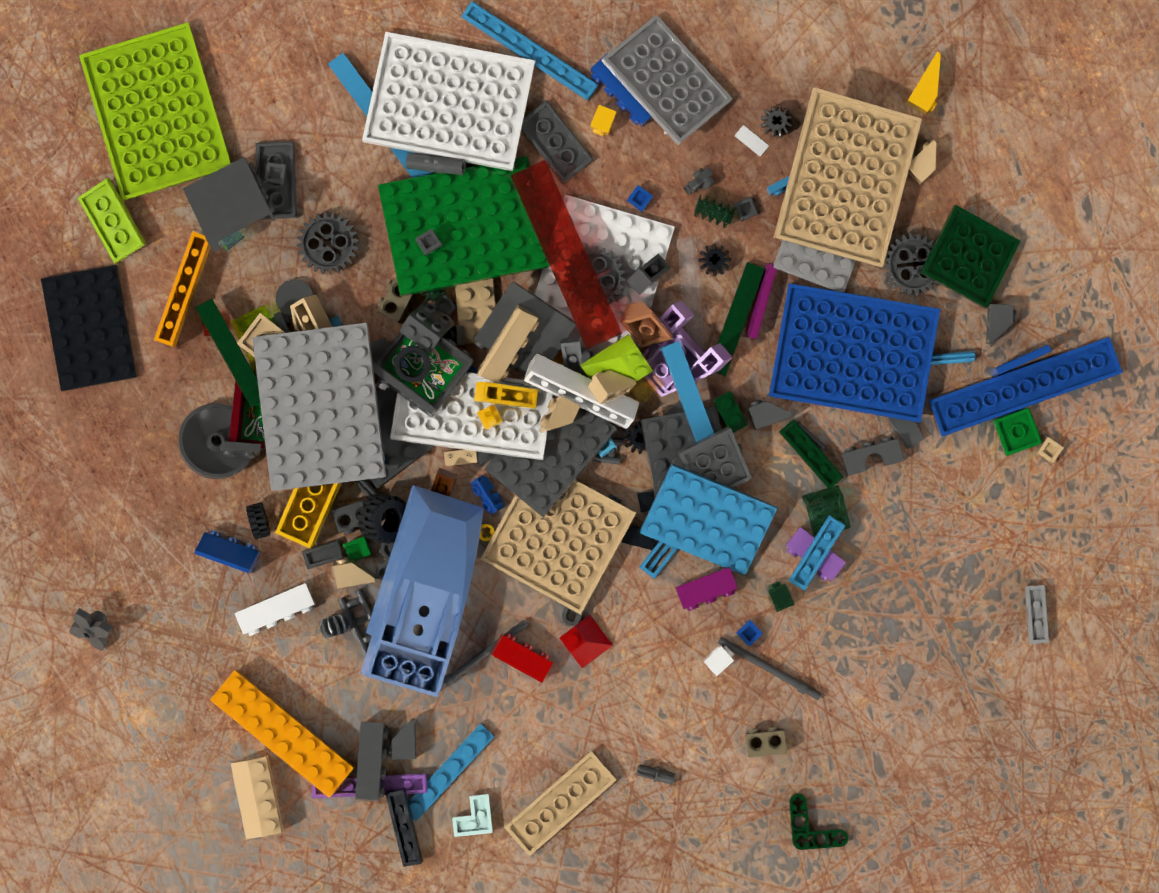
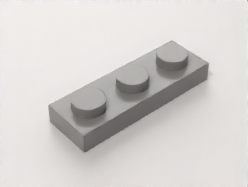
M1045 585L1024 586L1029 644L1049 643Z

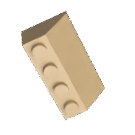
M518 304L480 365L477 375L497 384L500 380L504 381L509 373L506 370L509 364L514 365L519 357L516 354L519 348H524L529 341L527 335L530 331L534 332L539 324L537 321L538 316Z
M269 755L231 763L246 839L282 833L284 827Z

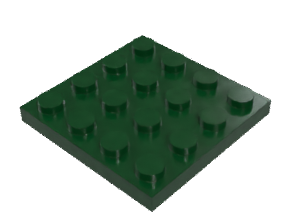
M953 205L920 273L978 306L987 309L1021 241L958 205Z

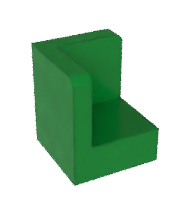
M366 537L342 544L349 560L353 559L356 561L372 555Z

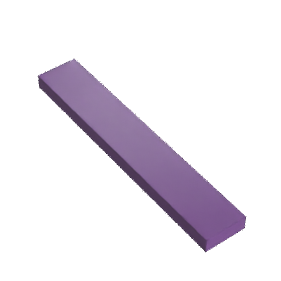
M427 773L386 775L385 778H382V786H385V793L403 788L406 789L407 794L427 793ZM347 777L332 797L355 796L357 777ZM312 784V798H328Z

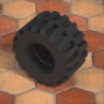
M374 493V496H368V500H364L362 502L363 506L359 508L360 515L357 514V519H359L358 527H361L360 532L364 534V537L385 544L394 543L405 511V502L396 496ZM384 512H386V519L384 524L382 525V515Z

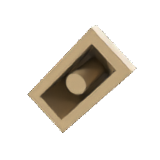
M611 370L604 373L600 371L592 377L593 380L588 387L599 404H603L629 393L635 386L636 381Z
M340 558L333 565L337 589L376 581L374 573L353 559Z

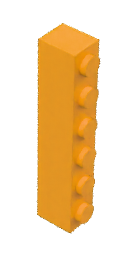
M193 231L191 233L154 338L155 341L174 348L178 342L211 248L202 234Z

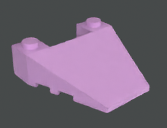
M683 301L672 304L659 319L673 335V339L649 345L643 354L653 370L644 378L661 397L676 391L661 347L680 341L695 382L721 370L733 358L720 343L704 352L682 328L694 316L693 312Z

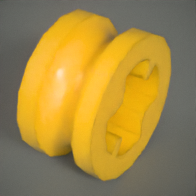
M489 524L481 525L479 538L483 541H490L495 533L494 528ZM483 528H490L491 536L489 538L488 536L486 538L482 537L483 533L481 530Z

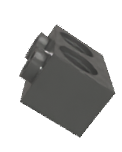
M363 501L332 510L339 533L343 532L344 535L355 532L354 528L358 527L359 522L357 514L359 515V508L363 506ZM344 515H348L351 519L348 526L341 524V518Z

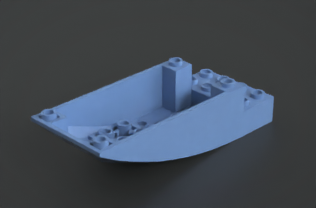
M412 485L366 631L372 637L361 668V674L438 697L467 600L480 537L483 507ZM421 606L429 608V613L425 617L419 615ZM417 624L423 627L421 635L413 633V628Z

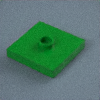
M1030 408L993 420L1005 456L1042 444Z

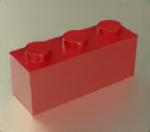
M501 633L490 654L542 683L553 664L549 660L551 656L542 651L538 654L532 651L534 649L533 646L525 642L521 645L516 642L517 638L509 633L505 636Z

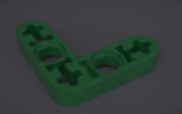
M795 793L790 797L791 835L795 848L808 850L842 847L847 844L848 834L842 829L809 831L806 798L800 793ZM796 797L803 800V803L800 804V810H804L805 813L798 812L793 814V810L797 811V806L793 804ZM797 816H802L805 819V823L801 827H797L794 824V819ZM839 832L842 836H845L841 843H838L837 840H831L832 844H829L827 833H831V837H836ZM812 834V846H809L810 842H803V846L796 843L799 836L802 835L803 839H809L808 835ZM818 834H823L826 838L825 843L822 845H818L815 842V837Z

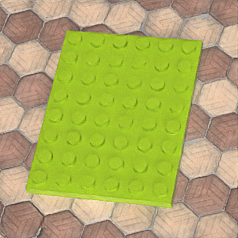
M189 22L79 55L122 201L206 177L231 164Z

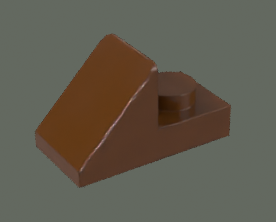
M439 468L431 491L450 497L457 480V474Z

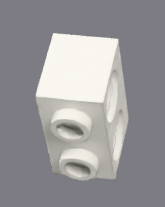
M719 645L702 661L718 676L734 661L731 658L734 654L727 646L722 647Z

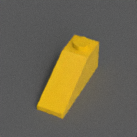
M938 51L906 104L925 115L928 111L932 112L938 103L935 101L938 96L941 53Z
M476 382L474 401L536 409L538 390L490 382Z

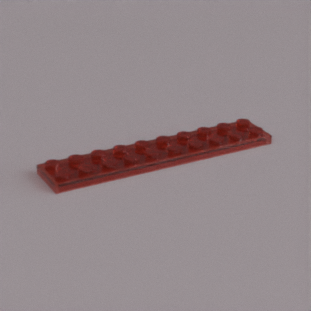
M546 160L510 175L586 349L588 350L623 334Z

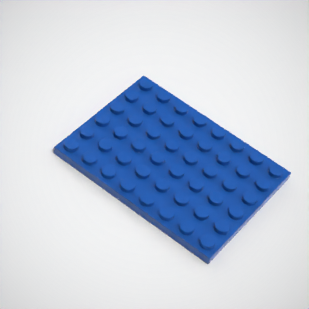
M789 283L769 397L921 423L940 309Z

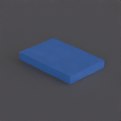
M1046 345L1000 365L990 372L995 377L1051 352L1049 345Z

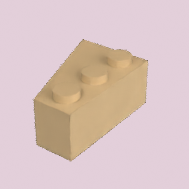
M317 294L304 297L290 306L295 330L305 331L332 327Z

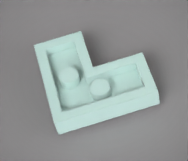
M489 794L469 796L471 815L452 817L454 837L493 833Z

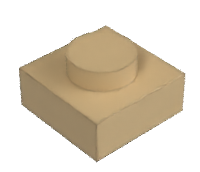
M1047 437L1036 453L1053 464L1064 447Z

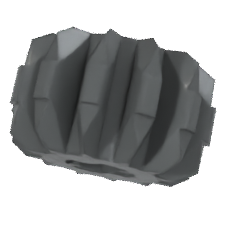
M771 106V112L766 109L764 111L766 116H761V120L765 121L761 124V128L768 127L764 133L768 134L771 131V138L775 137V133L778 134L779 138H782V131L788 134L789 130L786 127L792 128L793 126L792 123L787 122L792 120L793 117L786 116L789 112L788 109L781 112L782 106L778 107V111H776L775 106ZM779 118L781 121L779 124L774 125V120L772 119L777 120Z
M346 612L323 618L319 621L320 632L325 638L349 632L352 629V621Z

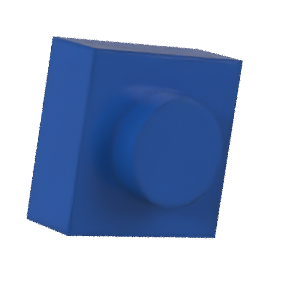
M637 185L627 199V202L643 212L653 196Z
M750 619L736 632L749 647L763 634Z

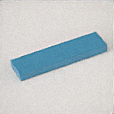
M829 515L788 581L805 591L846 525Z

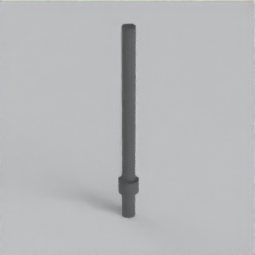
M522 620L504 635L506 636L509 633L515 636L525 629L528 624L525 620ZM497 640L454 672L446 674L440 691L446 686L450 687L457 678L490 655Z
M723 637L719 639L718 644L723 647L727 646L730 651L797 688V691L803 695L806 693L816 700H819L822 694L809 687V684L806 682L798 681Z

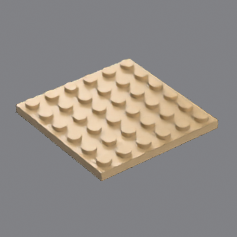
M577 480L573 482L544 518L515 495L480 560L582 615L637 513Z

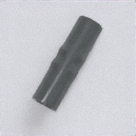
M408 153L406 157L407 169L464 175L466 162L464 159Z

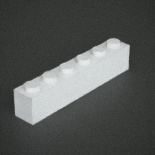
M536 354L529 363L524 378L525 382L555 396L562 395L580 405V408L625 429L635 419L639 405L638 401L622 395L599 404L588 387L592 379L539 354Z

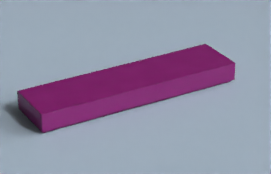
M772 263L765 266L745 336L749 339H756L759 334L777 269L773 268L774 264Z

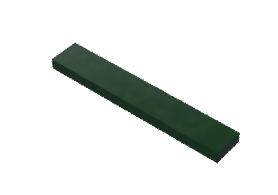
M748 262L744 268L717 343H720L732 357L765 268ZM732 359L715 373L726 377Z
M211 298L196 306V311L249 406L252 408L260 404L258 380L213 299Z

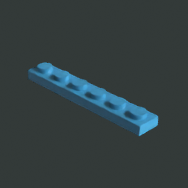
M481 723L427 781V793L415 794L409 800L414 821H417L494 738V735Z

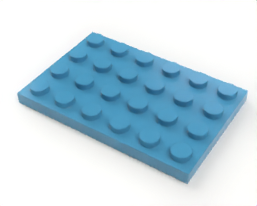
M671 464L640 529V534L722 567H730V570L746 575L778 508L756 497Z

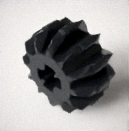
M713 244L711 250L707 245L705 246L707 253L704 251L700 252V255L705 258H699L698 262L705 263L700 266V269L702 270L707 267L706 275L710 273V270H713V276L716 277L717 270L722 275L724 274L722 267L725 269L729 268V265L724 263L731 261L729 257L724 258L729 254V251L721 252L724 246L721 245L719 250H716V244ZM713 256H717L720 260L717 261L716 265L712 264L713 261H709Z
M637 421L636 428L633 424H630L629 427L632 431L624 430L626 434H629V437H623V440H629L625 444L626 448L633 445L631 448L632 453L637 448L638 454H642V447L646 451L644 435L641 438V443L640 441H635L637 433L643 434L641 423Z

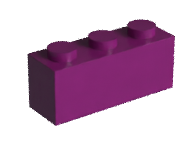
M730 567L675 587L682 608H687L688 611L699 608L698 604L704 601L706 605L717 601V596L723 595L724 598L735 594L734 590L738 589Z

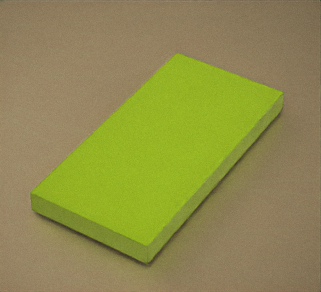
M106 178L77 197L114 264L119 263L147 245L110 178Z

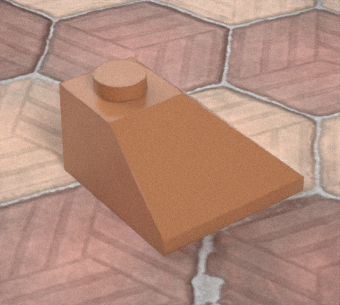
M642 301L626 305L621 323L641 347L673 339V335Z

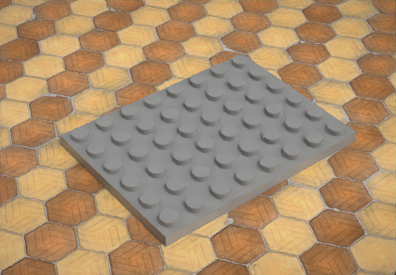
M368 323L252 337L271 491L386 477Z

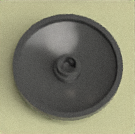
M220 403L200 406L185 418L178 434L180 455L185 464L202 477L209 479L230 478L241 472L251 460L244 458L243 455L226 457L224 454L219 453L221 442H229L232 406Z

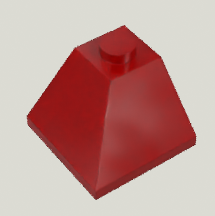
M591 615L559 637L581 668L613 646Z

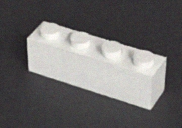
M304 583L234 614L243 635L248 633L249 636L260 632L259 628L266 626L269 629L278 625L277 621L284 618L287 621L294 618V613L302 611L304 614L313 610L312 606L316 605L308 583Z

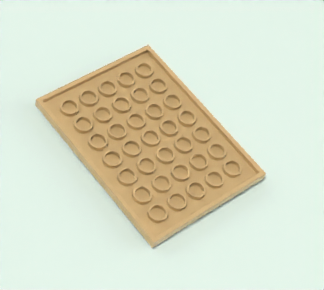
M813 88L773 238L883 268L922 119L822 89Z

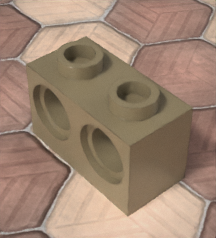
M395 277L394 281L390 280L386 287L388 293L385 298L382 297L377 307L380 314L400 323L415 294L397 296L395 290L398 287V283ZM388 304H396L397 309L394 313L386 311Z
M779 726L768 727V731L762 732L760 728L749 729V733H745L747 757L787 754L785 732L783 729L780 730ZM774 735L780 737V743L777 746L770 744V738ZM754 737L761 739V745L757 748L751 746V740Z

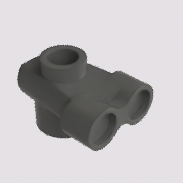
M708 167L704 170L700 168L693 174L695 178L689 181L683 189L689 195L694 193L699 187L703 191L715 182L711 177L713 172Z

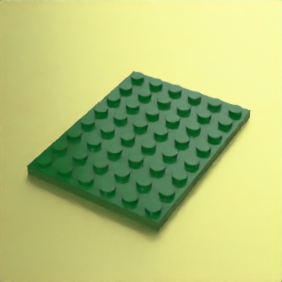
M528 156L515 158L513 171L478 165L465 168L464 175L436 173L378 185L400 297L551 267ZM432 229L442 247L425 256L415 238Z

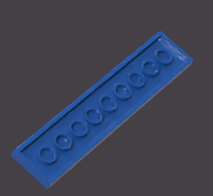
M1108 337L929 400L928 402L939 433L943 437L1123 372L1111 339Z

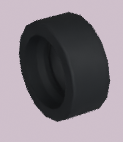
M408 346L398 352L394 367L397 375L402 380L415 383L422 381L428 375L431 361L424 349L418 346ZM416 353L423 358L424 368L421 373L411 376L402 370L401 361L405 355Z

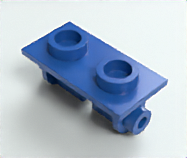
M484 474L470 483L473 493L479 496L483 508L490 515L504 507V501L497 491L490 494L489 491L494 489V486Z

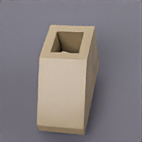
M934 140L931 143L925 142L919 148L921 152L917 156L912 155L908 174L919 185L936 170V142Z
M562 395L552 398L547 406L549 409L547 414L542 417L539 423L541 425L539 432L544 433L573 423L580 405Z

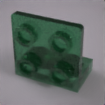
M838 485L833 486L830 490L826 488L802 496L814 538L829 515L846 525L843 530L851 527L844 496Z

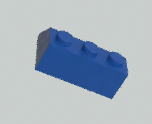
M210 530V533L204 532L194 554L246 573H253L261 552L257 550L255 545L246 543V546L238 544L240 541L238 539L228 537L227 540L221 538V533Z

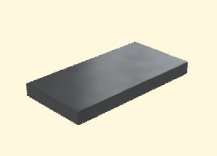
M547 100L524 117L521 131L563 184L594 161Z
M294 141L256 143L257 175L263 184L260 188L265 189L269 197L266 201H270L275 209V212H273L274 218H297ZM267 162L287 166L284 185L264 182ZM267 215L259 220L271 219V217Z

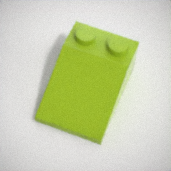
M627 334L580 365L589 379H592L600 371L604 373L611 370L638 381L653 371L630 334Z

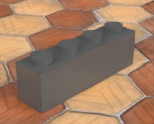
M361 722L355 793L357 801L381 802V798H384L385 786H382V778L386 777V767L383 766L384 759H387L388 749L385 747V740L389 738V728H386L384 723Z

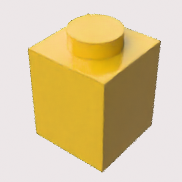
M598 105L590 129L596 135L603 137L605 134L608 136L617 112Z

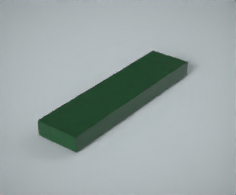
M794 419L779 431L782 437L828 490L844 478Z

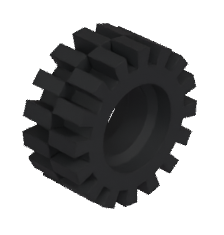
M260 502L246 506L248 521L255 540L270 536L269 522L263 503Z

